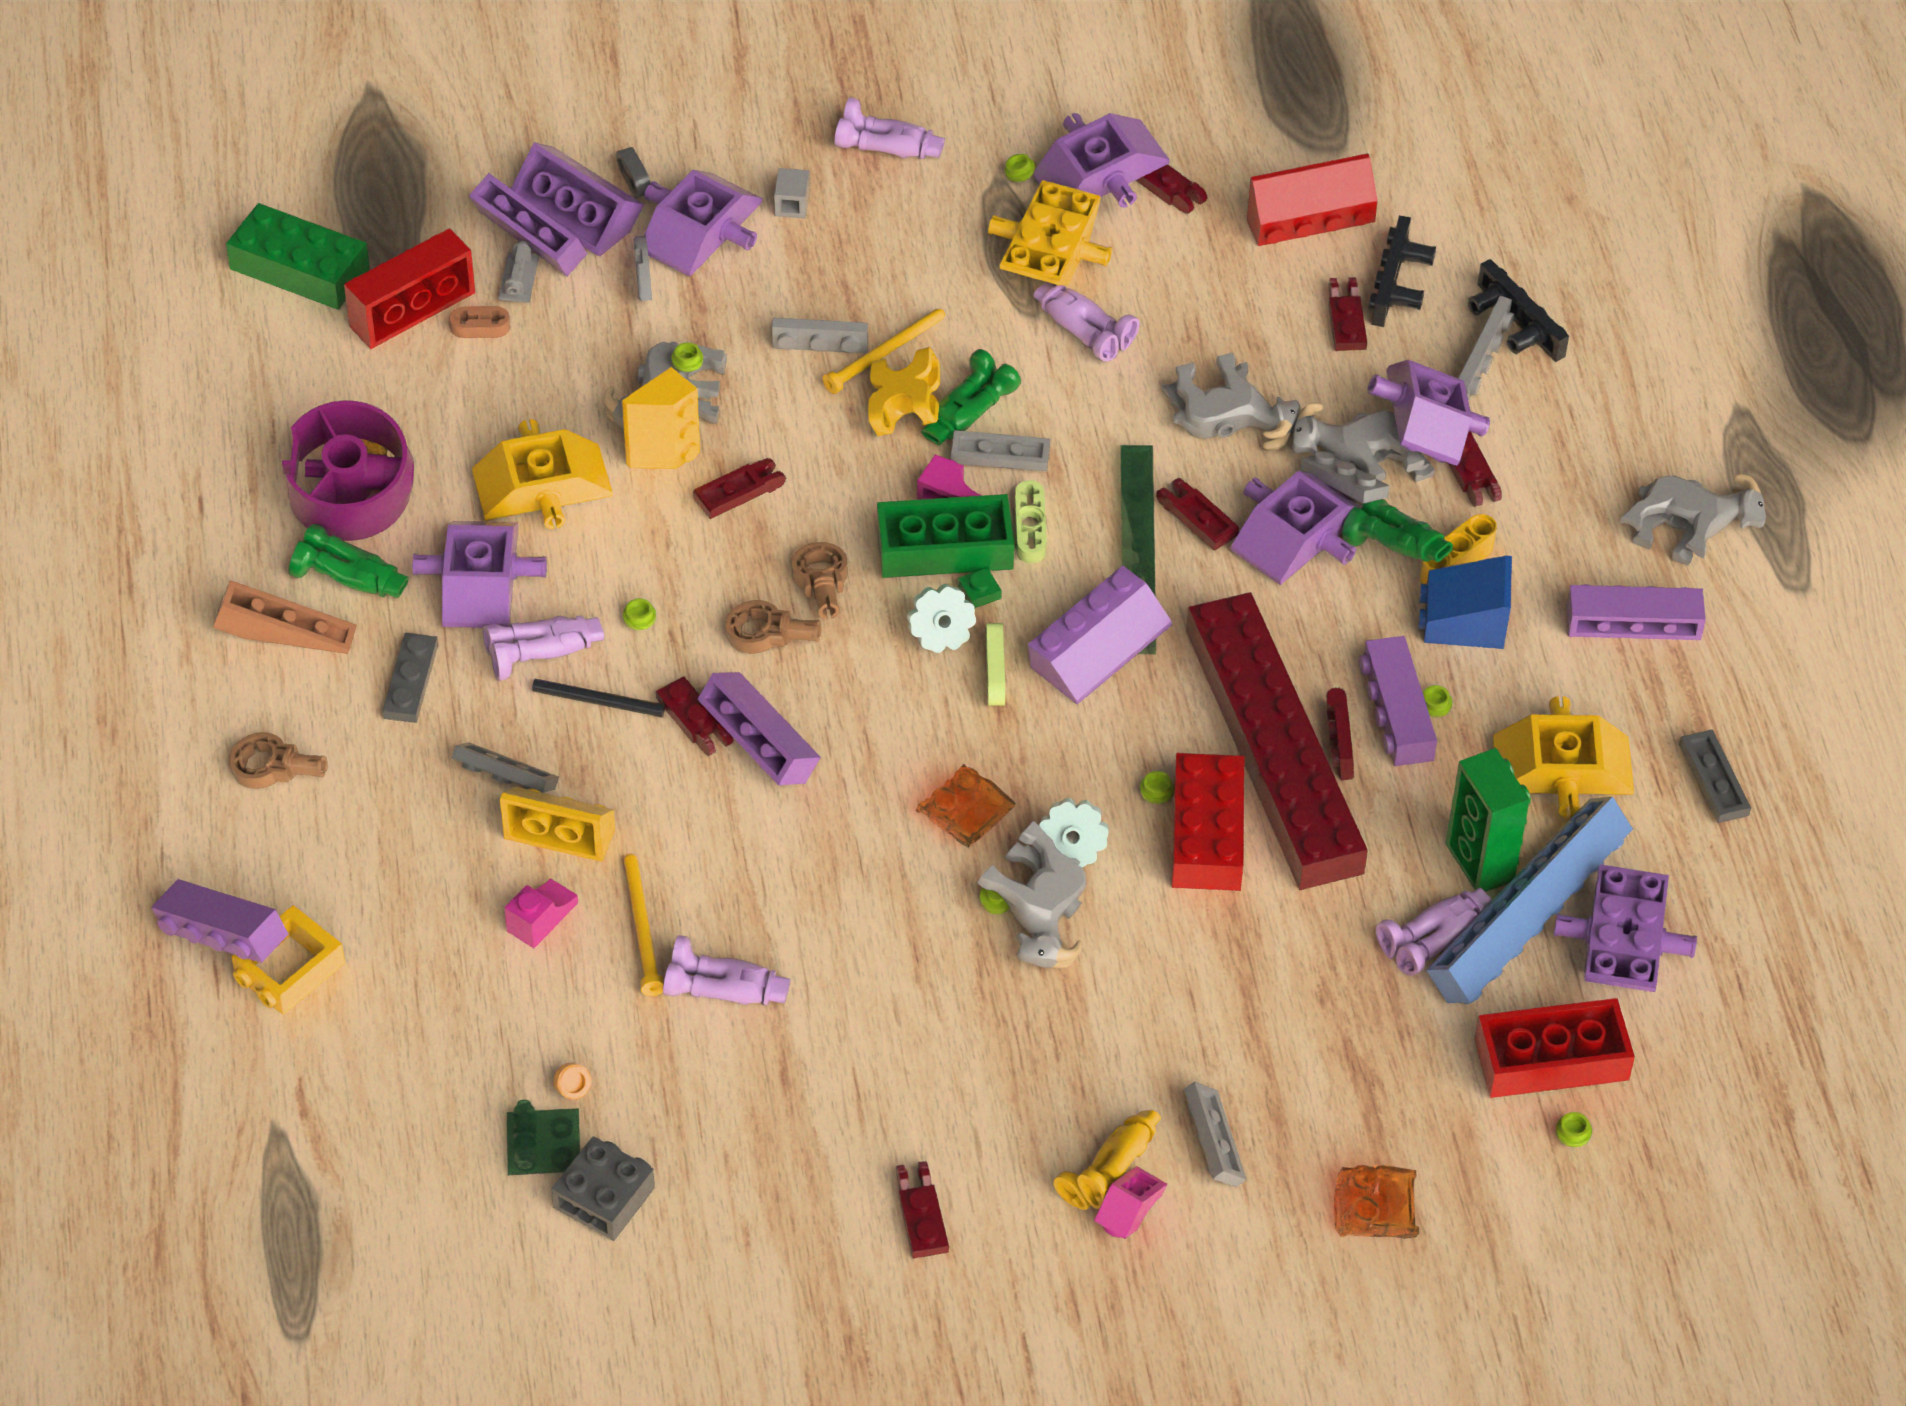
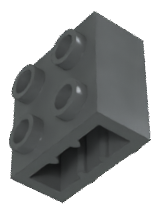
M592 1136L551 1188L553 1208L615 1241L655 1189L654 1169L645 1160L638 1157L633 1158L625 1154L614 1143L610 1141L603 1142Z

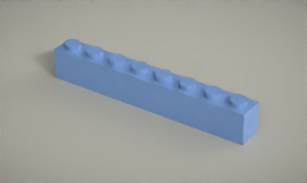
M1613 796L1590 798L1426 970L1447 1003L1469 1004L1477 1000L1482 994L1481 990L1490 981L1502 974V968L1523 951V946L1527 941L1543 930V924L1551 916L1563 909V903L1572 894L1583 888L1584 881L1590 874L1599 870L1600 864L1604 865L1606 857L1624 844L1623 839L1633 828Z

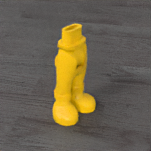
M1154 1110L1140 1111L1137 1115L1129 1116L1124 1121V1125L1118 1126L1106 1139L1097 1152L1091 1166L1083 1170L1079 1176L1073 1172L1064 1171L1055 1178L1054 1187L1057 1193L1067 1203L1081 1210H1087L1091 1205L1099 1209L1111 1184L1125 1174L1136 1157H1140L1145 1152L1147 1144L1152 1140L1156 1132L1155 1126L1161 1120L1160 1115Z

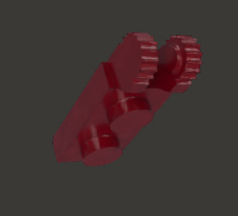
M1168 164L1136 180L1168 205H1173L1185 214H1189L1194 210L1193 201L1203 204L1208 199L1205 189L1196 182L1192 183V181Z
M1356 277L1348 278L1347 291L1349 296L1339 297L1337 278H1329L1328 307L1335 351L1367 350V335L1361 296H1358Z
M1468 431L1460 462L1457 466L1448 464L1462 491L1466 492L1474 507L1483 505V495L1481 489H1479L1483 487L1493 502L1500 501L1502 491L1475 438Z
M766 458L751 465L742 466L694 489L693 499L709 519H712L766 492L771 493L784 485L787 478L781 471L772 474L776 465L772 459Z
M1177 478L1171 483L1174 493L1180 499L1164 487L1157 491L1156 497L1159 503L1167 511H1171L1212 550H1217L1238 536V525L1198 489H1193L1181 478Z
M684 676L657 690V701L660 704H665L666 712L691 742L696 743L706 755L710 756L716 753L714 742L708 736L712 733L726 747L734 743L733 737L697 700L700 694Z
M1335 687L1328 690L1326 695L1330 741L1337 740V747H1331L1333 767L1340 768L1341 780H1352L1354 778V761L1347 696L1343 688Z
M927 1161L918 1162L917 1172L922 1187L910 1189L908 1171L905 1169V1165L896 1166L899 1202L913 1259L949 1253V1243L935 1185L931 1183Z

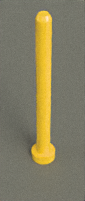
M933 310L837 373L833 371L826 373L822 377L824 386L831 394H837L843 390V383L870 367L873 361L881 360L943 320L945 317L944 310Z
M630 853L626 855L624 864L644 977L640 981V987L644 995L656 996L663 993L664 978L658 975L638 858Z

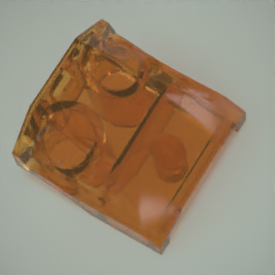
M963 764L950 780L947 779L942 787L933 791L930 798H926L925 801H921L918 804L916 812L926 815L941 829L952 835L960 844L969 848L997 825L1015 807L1016 803L994 782L980 776L975 769Z
M1358 1165L1354 1168L1342 1167L1337 1176L1334 1194L1335 1229L1339 1236L1354 1235L1404 1239L1417 1237L1419 1226L1415 1225L1414 1205L1416 1170L1386 1165L1372 1167Z

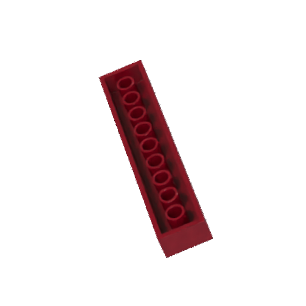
M1244 593L1188 607L1186 633L1240 756H1245L1244 765L1299 890L1364 875L1368 849L1252 593Z

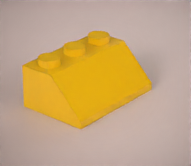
M672 367L622 400L626 465L628 467L677 469L684 463L692 461L700 453L697 387Z
M513 787L504 791L500 796L504 839L603 862L615 832L614 809L606 808L600 804L592 805L575 801L565 796L558 797L541 793L536 789Z

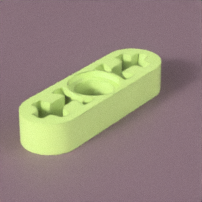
M1027 480L1019 483L1015 489L1017 555L1022 561L1037 563L1043 560L1046 555L1045 492L1040 483ZM1026 495H1032L1033 505H1027ZM1033 517L1039 523L1034 526H1028L1022 520ZM1028 538H1034L1035 549H1029Z
M986 623L988 706H1005L1003 623Z

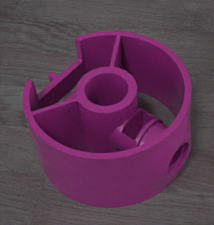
M342 400L317 406L302 415L292 425L293 444L291 460H283L282 466L283 472L286 475L291 509L306 528L312 524H318L326 529L330 537L334 535L343 541H354L375 536L398 520L409 502L413 488L414 458L407 446L401 428L390 415L368 403ZM360 439L383 446L395 457L367 454V447ZM324 444L321 452L322 460L306 459L305 477L323 478L309 495L296 484L299 461L302 462L310 452ZM371 490H383L367 499L370 496Z

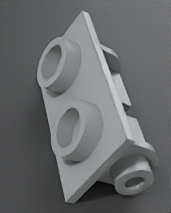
M518 241L513 246L512 253L508 252L499 300L530 303L539 255L531 253V248L526 241Z

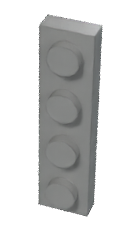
M1503 296L1499 297L1458 378L1465 382L1468 400L1471 395L1476 396L1482 383L1480 376L1482 373L1487 374L1493 360L1491 354L1492 352L1498 353L1503 341L1502 332L1503 330L1508 332L1514 318V314L1510 313L1512 299Z

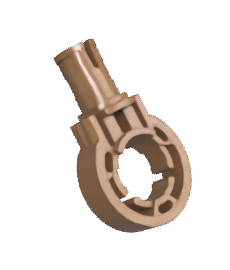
M815 542L799 548L792 557L793 580L799 587L804 589L807 597H812L811 587H813L815 600H817L818 613L821 618L828 619L826 609H829L831 619L835 618L839 614L840 609L837 604L834 583H836L837 592L842 593L843 583L848 576L847 555L840 547L831 543ZM823 561L829 564L833 563V565L824 569L807 568L811 563H822Z
M751 600L737 605L730 611L725 621L730 644L736 650L749 654L761 653L771 649L773 646L784 647L791 640L819 642L822 631L820 620L791 619L790 611L778 610L775 605L763 600ZM748 616H752L753 620L761 619L766 622L761 631L755 634L744 633L742 636L741 629L745 623L749 622Z
M267 732L254 733L244 737L236 743L229 756V764L236 780L241 785L252 789L269 787L276 782H289L296 775H310L323 778L328 767L326 756L299 754L296 745L284 744L281 738ZM258 748L260 752L272 753L270 759L264 763L265 766L258 769H246L248 759L256 754L254 749Z

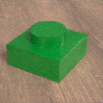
M988 567L958 578V588L964 593L965 599L973 604L974 609L1002 599V590Z

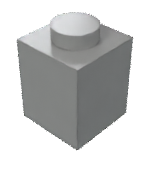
M779 168L774 194L775 216L806 219L810 195V170Z

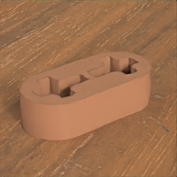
M498 306L458 307L450 313L449 317L451 332L459 338H499L505 336L510 330L509 313L506 309Z

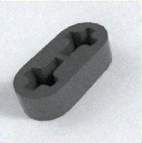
M633 147L617 151L616 158L619 169L634 197L645 196L646 188L648 185H651V182Z

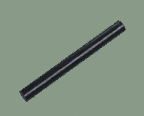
M536 678L532 685V691L661 718L665 712V704Z

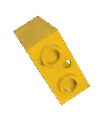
M294 905L279 916L288 932V935L281 943L291 936L311 952L314 957L285 982L279 985L256 966L257 961L247 958L241 959L235 954L231 956L234 968L233 977L237 983L245 989L249 987L257 994L260 1001L266 1007H274L282 1015H285L345 964L342 943Z

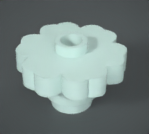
M943 584L936 591L931 587H927L914 597L915 609H912L907 614L908 628L912 635L918 637L919 644L923 648L940 653L945 649L946 645L950 649L956 650L962 643L968 641L970 634L967 628L972 627L976 623L975 609L971 602L965 600V595L959 588Z
M1065 798L1061 802L1053 803L1050 807V815L1043 816L1040 820L1039 826L1053 840L1056 848L1063 855L1078 859L1081 862L1079 864L1081 867L1094 863L1097 859V851L1104 850L1107 847L1109 827L1105 822L1101 821L1102 812L1100 808L1093 806L1088 800H1082L1076 805L1075 801L1071 798Z

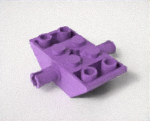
M1073 113L1072 117L1076 123L1073 122L1070 116L1065 118L1063 126L1069 134L1054 141L1035 169L1033 176L1039 185L1042 180L1101 197L1111 192L1118 201L1119 206L1126 208L1128 205L1124 198H1126L1130 206L1137 199L1136 193L1132 191L1128 184L1169 164L1170 161L1140 119L1109 113L1086 125L1078 113Z
M692 170L672 191L655 181H652L651 185H648L646 188L645 199L658 204L644 234L647 239L648 256L690 277L726 240L743 247L747 251L754 246L757 240V233L740 225L762 203L761 197L713 173Z
M1409 359L1389 365L1386 370L1388 379L1375 374L1368 384V394L1376 395L1392 402L1400 445H1403L1410 451H1419L1427 454L1436 461L1448 462L1457 466L1462 456L1468 431L1483 437L1489 429V417L1470 411L1465 382L1463 380Z
M1297 471L1275 491L1256 477L1247 483L1244 495L1256 501L1258 505L1255 506L1234 540L1231 550L1266 576L1281 585L1323 550L1335 557L1343 565L1348 564V561L1350 562L1353 559L1356 548L1338 536L1343 532V525L1349 512L1354 507L1362 509L1359 503L1346 494L1325 484L1314 474Z
M452 521L447 527L446 546L443 555L413 554V575H442L443 627L483 628L484 625L488 624L509 627L514 579L517 576L546 578V556H517L518 522Z
M1600 864L1591 916L1588 919L1557 914L1554 936L1583 939L1587 944L1584 967L1585 981L1655 992L1659 959L1663 952L1694 958L1697 936L1666 932V928H1663L1669 875Z

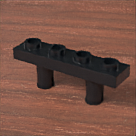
M1399 215L1396 227L1390 226L1387 237V245H1390V249L1384 248L1380 267H1384V271L1378 270L1374 289H1378V293H1371L1368 311L1373 312L1372 325L1384 327L1389 307H1393V305L1421 310L1424 290L1420 291L1398 286L1397 278L1401 264L1405 263V261L1433 266L1436 246L1409 241L1411 217Z
M1491 259L1481 263L1477 285L1483 291L1469 297L1468 307L1474 315H1480L1482 312L1494 307L1500 296L1512 299L1510 313L1514 314L1513 321L1522 330L1508 336L1507 345L1510 351L1517 355L1530 346L1538 344L1555 362L1565 358L1569 340L1566 330L1551 319L1545 309L1538 306L1528 296L1527 292L1508 276L1503 268H1500Z

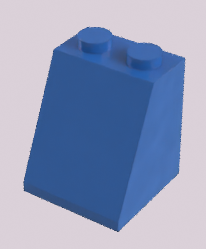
M1505 555L1430 570L1427 584L1421 583L1419 603L1425 604V609H1420L1418 629H1424V643L1504 649L1511 609L1512 556Z

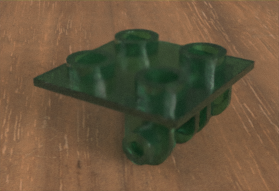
M524 1099L517 1102L513 1112H507L508 1176L563 1173L580 1153L579 1108L535 1111L531 1102Z

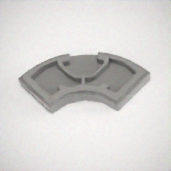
M635 236L634 250L639 300L649 301L652 300L647 239L646 236Z

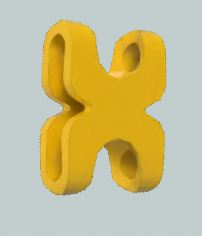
M931 347L916 350L913 361L901 370L894 371L887 364L886 358L872 362L870 381L879 390L874 392L869 398L868 417L878 437L893 433L896 422L908 413H916L922 419L923 425L937 422L939 402L930 393L934 392L940 385V363Z

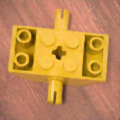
M1042 180L1022 220L1016 222L993 215L990 220L988 234L1012 240L1000 263V269L1056 285H1069L1081 259L1107 267L1111 259L1112 247L1089 242L1101 196Z
M529 419L531 430L528 429L527 421H522L518 425V430L521 434L520 438L501 441L472 468L485 521L541 510L545 527L554 529L552 522L554 518L556 527L560 528L565 523L561 506L613 496L599 444L567 429L540 434L539 424L534 419Z
M1559 696L1550 699L1549 708L1551 715L1531 714L1493 734V748H1497L1503 759L1509 760L1520 785H1525L1529 793L1558 794L1559 814L1563 817H1567V807L1570 809V818L1580 809L1578 794L1633 795L1634 793L1629 737L1599 715H1571V702L1565 696H1562L1563 706L1561 707Z

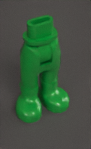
M983 349L975 350L969 358L972 375H968L962 383L951 389L939 401L938 420L935 423L927 424L921 430L922 435L936 445H941L946 439H953L954 430H967L991 406H994L999 401L1000 396L1015 392L1021 385L1020 375L1014 367L1009 364H1002L997 369L993 357Z
M1384 499L1362 503V509L1354 507L1349 512L1343 525V540L1351 546H1360L1364 544L1367 538H1371L1394 552L1414 559L1420 558L1424 562L1430 560L1440 562L1453 548V544L1446 541L1444 535L1433 530L1429 524L1400 512L1397 508L1389 505Z
M312 524L307 528L303 542L299 541L296 545L289 565V575L295 578H302L308 573L310 568H315L316 572L326 574L346 587L375 595L378 592L380 597H385L388 594L399 598L409 581L408 576L398 573L396 566L386 563L378 555L347 543L334 535L330 537L326 529L318 524Z

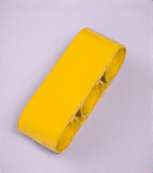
M1476 514L1445 536L1444 539L1453 544L1452 551L1440 562L1434 560L1422 561L1420 583L1427 584L1430 570L1480 561L1490 555L1493 551L1497 523L1493 517L1486 514Z

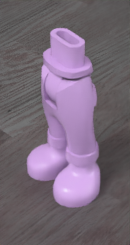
M849 97L847 100L844 117L840 118L835 133V146L841 148L858 146L859 150L881 151L895 154L902 158L918 157L919 159H925L926 156L939 158L945 143V138L934 136L933 130L927 131L925 128L912 123L893 119H877L873 116H868L867 118L861 112L859 100Z
M1046 282L1034 293V298L1041 302V308L1049 313L1057 324L1078 337L1086 346L1091 349L1093 348L1094 355L1104 362L1113 360L1117 356L1118 348L1122 351L1126 350L1138 333L1140 322L1135 316L1130 314L1124 315L1116 321L1113 317L1108 316L1095 302L1070 288L1066 289L1064 285Z
M556 616L551 619L534 622L511 623L510 627H503L498 624L484 625L483 639L487 654L492 655L495 677L497 681H501L510 677L512 665L518 660L525 662L529 661V659H551L566 656L582 650L584 647L590 648L591 642L604 640V632L598 617L584 619L583 616H576L575 619Z
M1478 888L1473 892L1463 891L1460 895L1443 899L1431 905L1414 920L1402 925L1401 928L1393 920H1383L1376 925L1378 942L1389 959L1396 956L1397 967L1403 973L1413 976L1424 969L1425 961L1434 958L1436 954L1449 947L1493 900L1484 890ZM1432 931H1436V932H1434L1433 934H1431L1430 936L1425 937V938H1423L1422 940H1420L1422 937H1424L1425 935L1431 933Z
M678 935L674 944L672 964L669 963L667 967L663 994L678 996L682 993L691 992V996L720 999L743 1005L760 1002L762 1005H769L770 1001L785 1004L791 979L776 976L775 970L770 972L767 968L740 959L712 958L702 954L699 957L693 953L690 939L687 936Z

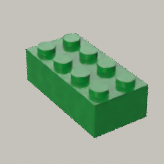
M257 203L226 243L230 270L337 310L346 301L344 284L368 272L370 269L366 242Z
M1008 494L877 502V534L882 578L968 573L987 567L990 571L1013 570L1014 538Z
M1497 748L1459 761L1445 842L1474 890L1481 888L1484 892L1506 885L1515 878L1517 866L1519 865L1520 849L1523 844L1524 828L1527 824L1528 807L1531 803L1527 787L1523 784L1520 785L1514 775L1511 763L1508 759H1503Z

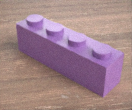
M490 173L486 175L469 195L481 214L518 241H526L534 253L567 277L588 254L575 235Z
M1570 585L1566 604L1569 637L1701 640L1706 621L1703 589Z
M1405 636L1366 641L1364 655L1359 656V665L1362 675H1367L1368 677L1367 692L1369 700L1375 701L1376 704L1375 719L1377 726L1383 727L1385 733L1383 734L1385 753H1391L1394 766L1434 761L1437 738Z
M740 672L712 673L697 700L777 785L805 784L821 757Z
M177 879L151 907L158 919V927L169 936L176 935L187 939L191 943H201L212 947L216 951H226L235 954L241 959L247 958L260 963L288 935L275 909Z

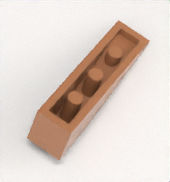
M231 580L220 602L213 624L215 629L244 639L343 654L349 653L357 627L356 624Z

